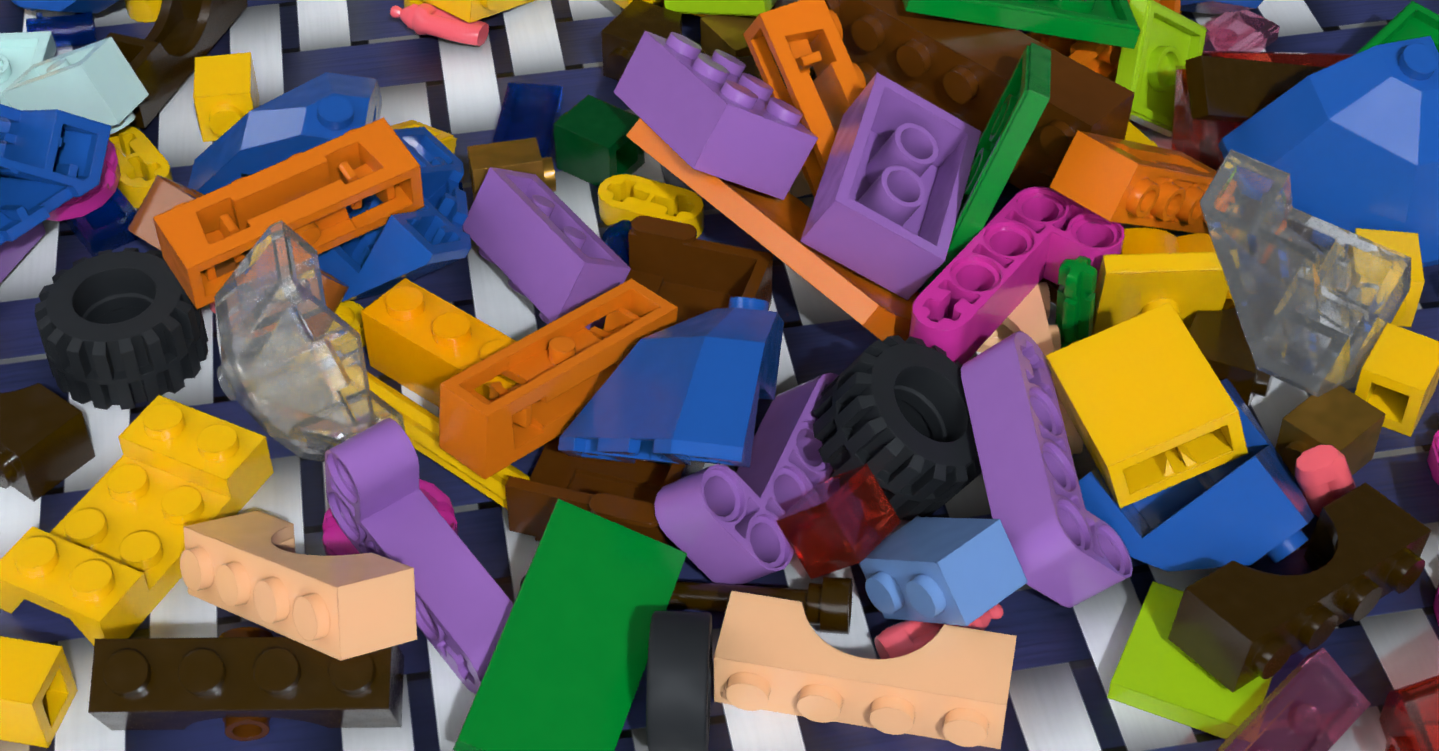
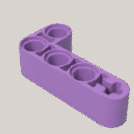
M1018 331L964 363L960 369L961 379L992 519L1001 520L1028 582L1026 584L1060 605L1071 608L1130 577L1133 571L1132 560L1124 542L1110 525L1085 509L1051 371L1043 352L1036 342L1026 333Z
M823 374L775 397L754 436L750 468L739 467L737 472H734L727 466L716 464L665 485L657 493L654 505L655 516L660 528L681 551L687 553L686 556L715 584L742 585L785 569L790 563L833 470L830 463L823 462L818 451L823 444L814 437L813 424L818 418L813 412L816 402L822 397L821 393L838 376L837 374Z
M386 418L325 452L328 504L336 522L360 554L372 552L414 568L416 624L469 691L476 694L511 612L513 602L419 489V461L415 448L402 427L395 420Z

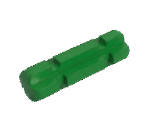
M1079 256L1076 260L1065 259L1059 267L1058 284L1060 286L1057 291L1055 324L1058 325L1060 331L1061 348L1075 341L1087 338L1092 334L1096 293L1093 292L1096 289L1098 271L1091 266L1090 258L1085 256Z

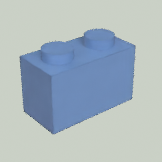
M916 517L857 557L866 578L865 589L873 605L887 619L968 626L1028 582L1000 519Z

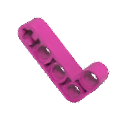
M1034 186L1021 190L918 295L912 307L909 337L922 339L929 348L936 345L946 351L947 357L954 363L959 361L963 365L1043 278L1058 284L1059 267L1065 259L1076 260L1079 256L1090 258L1091 266L1098 271V280L1103 255L1121 254L1125 236L1123 226L1120 223L1104 219L1053 189Z

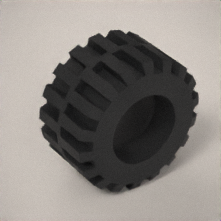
M124 248L120 252H112L111 249L98 252V256L89 259L83 257L72 262L73 267L69 270L61 269L52 277L54 284L44 286L39 293L41 302L35 304L36 324L52 375L55 377L60 390L63 393L70 392L72 400L80 404L92 401L94 408L106 410L112 405H120L121 410L135 408L137 403L145 401L150 404L158 395L161 396L167 392L175 394L184 388V379L195 378L201 370L200 361H204L207 358L208 337L201 308H195L165 262L162 252L151 249L143 253L139 252V248Z
M899 335L888 336L883 342L878 339L869 345L821 393L822 397L815 404L813 413L818 420L813 424L814 437L823 444L818 451L823 462L830 463L834 469L833 478L840 486L845 484L853 492L851 497L861 505L868 502L873 505L875 513L887 518L893 512L899 520L911 521L917 515L919 517H928L982 474L961 379L960 369L962 364L959 361L954 363L947 357L946 351L936 345L929 348L922 339L911 336L906 341Z

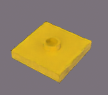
M1215 251L1103 255L1095 289L1094 321L1091 335L1167 302H1171L1189 331L1198 310H1223L1235 271L1232 253Z

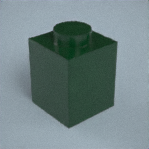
M587 95L571 110L563 113L554 123L553 138L555 141L557 169L597 187L611 176L620 174L632 175L645 163L644 150L626 137V135L640 117Z

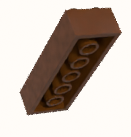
M825 0L828 9L833 10L841 22L843 29L842 41L851 61L856 63L862 70L866 86L878 72L980 130V137L1026 46H1030L1032 42L1051 50L1050 100L1007 181L1020 190L1034 186L1050 188L1049 186L1077 130L1125 140L1135 93L1016 29L905 11L903 0Z

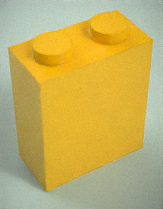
M1171 302L1137 314L1124 322L1082 340L1075 341L1064 348L1046 355L1058 396L1119 508H1123L1248 454L1237 407Z

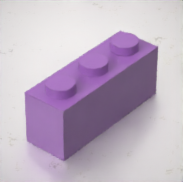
M495 167L489 168L470 208L468 217L463 224V230L470 234V238L479 246V254L486 260L496 264L509 278L508 284L510 287L526 296L538 308L542 321L549 324L625 282L631 268L536 174ZM606 316L585 326V328L590 329L596 326L601 329Z

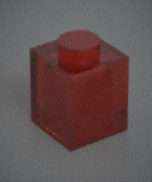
M867 464L819 482L776 521L811 580L860 563L901 523Z

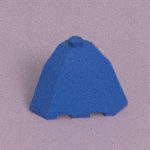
M1431 36L1375 45L1315 72L1231 131L1219 142L1218 146L1234 182H1236L1235 185L1240 195L1262 203L1266 199L1281 208L1319 218L1315 234L1335 245L1340 239L1352 244L1356 228L1418 233L1423 268L1439 265V52Z
M325 72L249 111L194 159L188 187L204 195L230 184L236 179L247 177L282 162L296 153L305 152L342 136L352 129L360 128L379 120L382 96L377 79Z
M0 104V245L6 241L13 242L49 218V213L73 197H81L99 185L111 131L110 125L58 109L22 111Z
M425 127L393 129L420 165L424 207L413 212L393 214L385 225L307 260L349 286L341 302L379 295L390 290L404 278L411 281L461 260L467 256L471 249L470 234L463 232V224L468 217L466 192L459 189V182L464 175L463 162ZM374 194L362 199L361 208L353 210L349 205L346 209L349 217L352 218L383 202Z
M730 297L728 308L712 309L640 339L560 436L558 451L573 457L634 464L636 459L691 466V461L750 468L758 398L775 400L784 321L778 312L768 311V301L749 297Z
M1228 379L1221 380L1220 382L1239 411L1248 454L1123 508H1119L1098 468L1079 480L1085 509L1106 522L1117 532L1124 542L1130 557L1167 572L1220 568L1232 560L1246 566L1253 564L1265 554L1276 564L1308 540L1301 528L1306 526L1314 515L1295 477Z

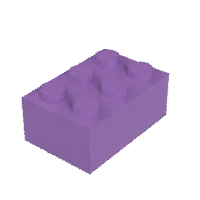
M645 31L614 93L693 169L784 200L818 139L799 122L803 114L792 105L780 99L770 97L774 89L759 78L743 73L746 65L736 57L718 49H715L712 56L701 52V46L675 32H670L666 39Z
M877 72L843 114L800 242L898 296L909 300L945 262L981 131Z

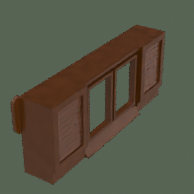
M638 216L632 220L631 229L628 233L629 267L631 270L625 282L632 278L677 306L676 324L712 309L728 308L730 297H749L769 302L770 308L772 301V253L696 239V228L686 223L650 216ZM559 435L546 443L530 476V480L510 476L505 485L509 530L535 536V541L540 542L558 499H561L673 547L674 543L662 531L655 516L654 503L657 493L663 486L702 470L705 463L691 461V466L681 464L667 466L637 459L634 464L573 457L558 451L559 438L561 436Z

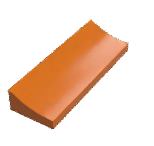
M641 118L628 132L626 137L882 342L888 336L899 335L904 341L909 338L912 307L920 292L916 291L909 300H906L800 242L811 208L793 194L788 192L785 199L782 200L695 170Z

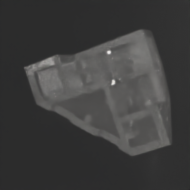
M1231 149L1200 200V208L1252 359L1257 370L1319 397L1352 379L1368 358L1387 322L1391 324L1411 287V257L1293 208L1289 173Z
M282 220L270 225L214 296L217 340L221 365L217 368V378L221 389L230 400H237L270 437L303 459L325 462V452L386 418L395 420L405 431L403 415L370 390L360 333L326 306L317 250Z

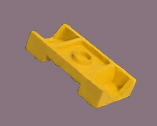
M158 395L118 436L123 456L53 530L48 533L32 526L0 559V609L12 614L24 600H28L69 618L93 646L95 639L129 638L182 578L180 557L185 550L183 527L237 515L274 473L266 436Z

